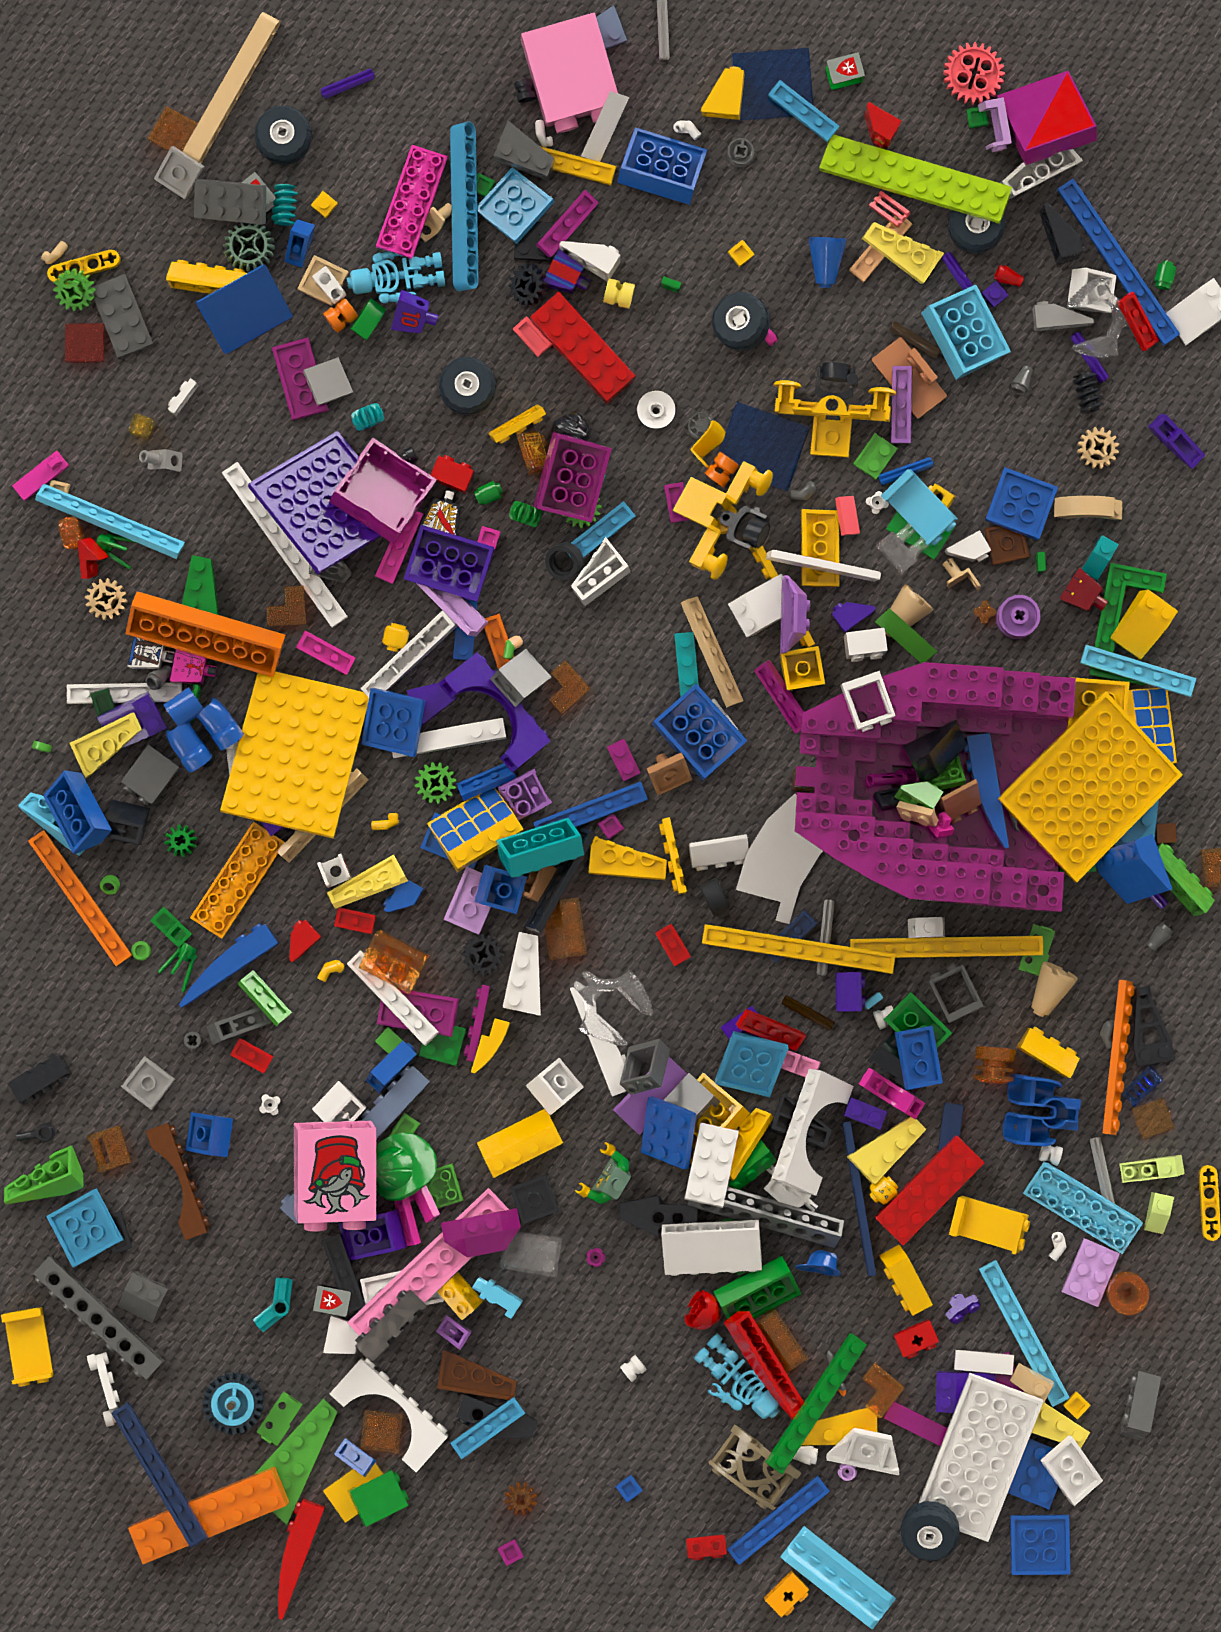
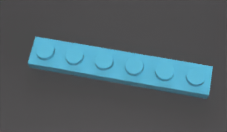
M1085 645L1080 661L1082 665L1187 697H1191L1196 682L1194 677L1089 645Z

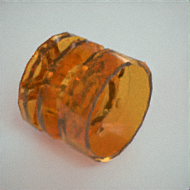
M976 1046L975 1059L983 1061V1065L974 1066V1069L983 1070L982 1075L974 1074L973 1079L995 1084L1014 1082V1077L1005 1076L1006 1072H1015L1014 1069L1006 1067V1063L1015 1062L1016 1049Z
M1130 1271L1119 1272L1108 1282L1106 1288L1107 1298L1112 1307L1119 1313L1135 1315L1147 1306L1149 1289L1145 1281L1138 1274ZM1130 1288L1132 1294L1124 1297L1123 1289L1127 1290Z

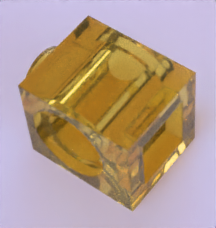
M134 413L128 431L131 435L149 440L155 422L152 418Z

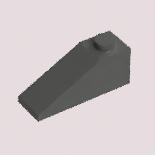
M257 1007L215 1022L206 1028L214 1045L271 1023V1020Z

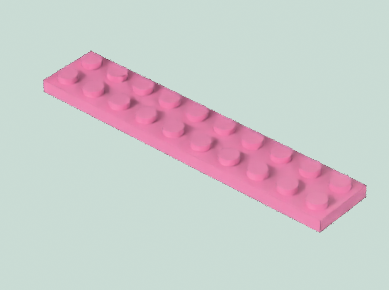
M488 1188L455 1220L509 1209ZM443 1232L440 1233L347 1323L358 1335L362 1332L366 1334L371 1329L369 1325L376 1318L380 1320L385 1315L382 1311L389 1304L393 1306L398 1301L396 1297L403 1290L407 1292L411 1289L425 1303L472 1257L467 1258L446 1244Z

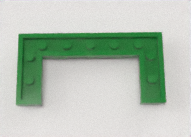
M1115 563L1109 564L1103 596L1109 602L1105 609L1100 612L1094 647L1113 653L1115 642L1110 637L1119 624L1125 587L1148 589L1153 592L1163 593L1166 573ZM1092 667L1089 670V676L1146 686L1144 683Z

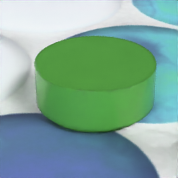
M34 741L32 745L33 749L46 753L51 752L52 749L51 745Z
M138 941L132 946L131 953L137 960H146L151 955V947L144 941Z

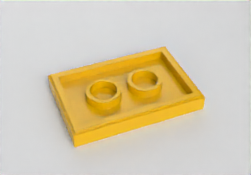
M375 1462L366 1477L352 1469L323 1490L345 1523L358 1514L347 1490L358 1487L382 1475L383 1472Z

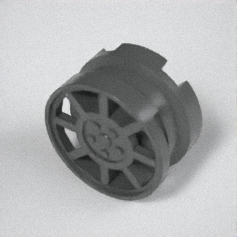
M737 138L729 144L727 158L731 165L743 168L752 162L754 147L749 140Z
M705 412L695 413L688 423L690 436L695 440H699L709 428L711 421H714L712 416Z

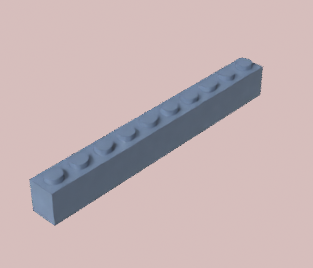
M407 1066L400 1074L402 1078L398 1082L394 1080L387 1087L389 1092L385 1096L380 1095L373 1102L376 1106L371 1111L367 1109L360 1116L363 1119L362 1121H372L376 1127V1139L430 1083L414 1066L411 1068ZM294 1193L292 1196L288 1194L281 1201L283 1205L280 1209L298 1224L294 1216Z

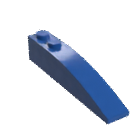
M990 733L965 737L967 745L963 749L964 753L968 754V760H966L967 772H971L972 781L976 779L978 782L982 803L980 806L992 832L1001 847L1007 849L1009 844L1002 803L998 800L1000 790Z
M259 923L251 929L252 933L247 936L243 934L235 939L236 944L220 955L191 986L180 1002V1007L184 1008L277 946L279 942L267 924L261 925Z

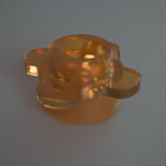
M984 600L978 608L973 610V613L981 619L982 623H987L991 616L996 615V609L992 608L989 602Z

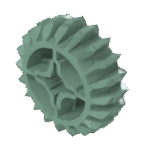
M241 222V228L234 225L236 231H228L231 237L225 236V241L229 243L223 244V247L228 249L224 254L229 256L227 260L229 263L233 262L232 266L234 268L239 265V269L244 270L246 267L249 273L251 267L256 269L258 265H264V261L268 264L270 263L267 256H274L270 251L275 250V246L271 244L274 242V238L270 237V231L265 232L266 227L264 225L259 228V224H254L253 227L252 223H248V226H245ZM245 233H255V235L249 238L241 236ZM260 237H262L265 244L263 252H260L257 248ZM236 241L242 246L238 256L234 253ZM244 243L248 245L252 244L254 250L250 248L246 250V246L244 245ZM250 255L258 257L254 260H243Z

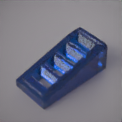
M1149 1065L1121 1094L1135 1107L1162 1082L1163 1078ZM1149 1073L1155 1079V1081L1152 1082L1146 1076V1074ZM1142 1078L1150 1085L1148 1088L1140 1081ZM1136 1084L1144 1091L1143 1093L1135 1087ZM1130 1089L1139 1096L1137 1099L1129 1092Z

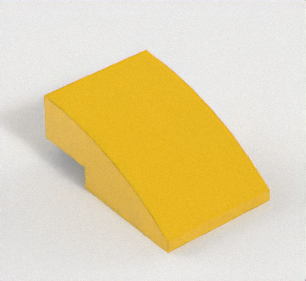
M495 1018L490 1036H481L471 1070L472 1073H477L498 1051L510 1026L509 1022Z

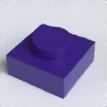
M997 281L981 293L992 308L1008 296Z

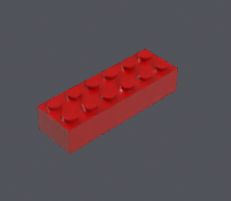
M557 292L530 316L534 325L606 405L635 380L633 372L560 292Z
M955 1135L874 1218L904 1246L984 1162Z

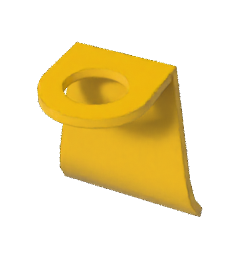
M711 421L707 431L690 449L706 468L709 466L702 457L721 444L726 437V432L718 422Z

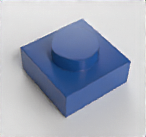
M631 1474L615 1486L626 1502L643 1491Z

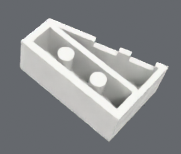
M605 537L599 549L593 554L592 559L583 568L571 587L583 605L586 606L629 574L630 569Z

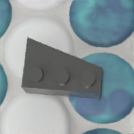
M507 121L494 154L495 161L548 181L555 164L554 158L511 122Z
M1138 1371L1131 1377L1129 1383L1131 1391L1126 1399V1410L1123 1415L1119 1435L1142 1441L1150 1434L1161 1381L1160 1376Z

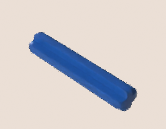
M931 457L880 474L878 476L881 485L893 482L907 469H911L914 473L924 471L934 466Z

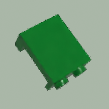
M388 1470L386 1473L358 1487L347 1490L365 1527L408 1506L406 1501L409 1498L405 1490L401 1491L398 1484L401 1481L396 1472L393 1473L392 1470Z

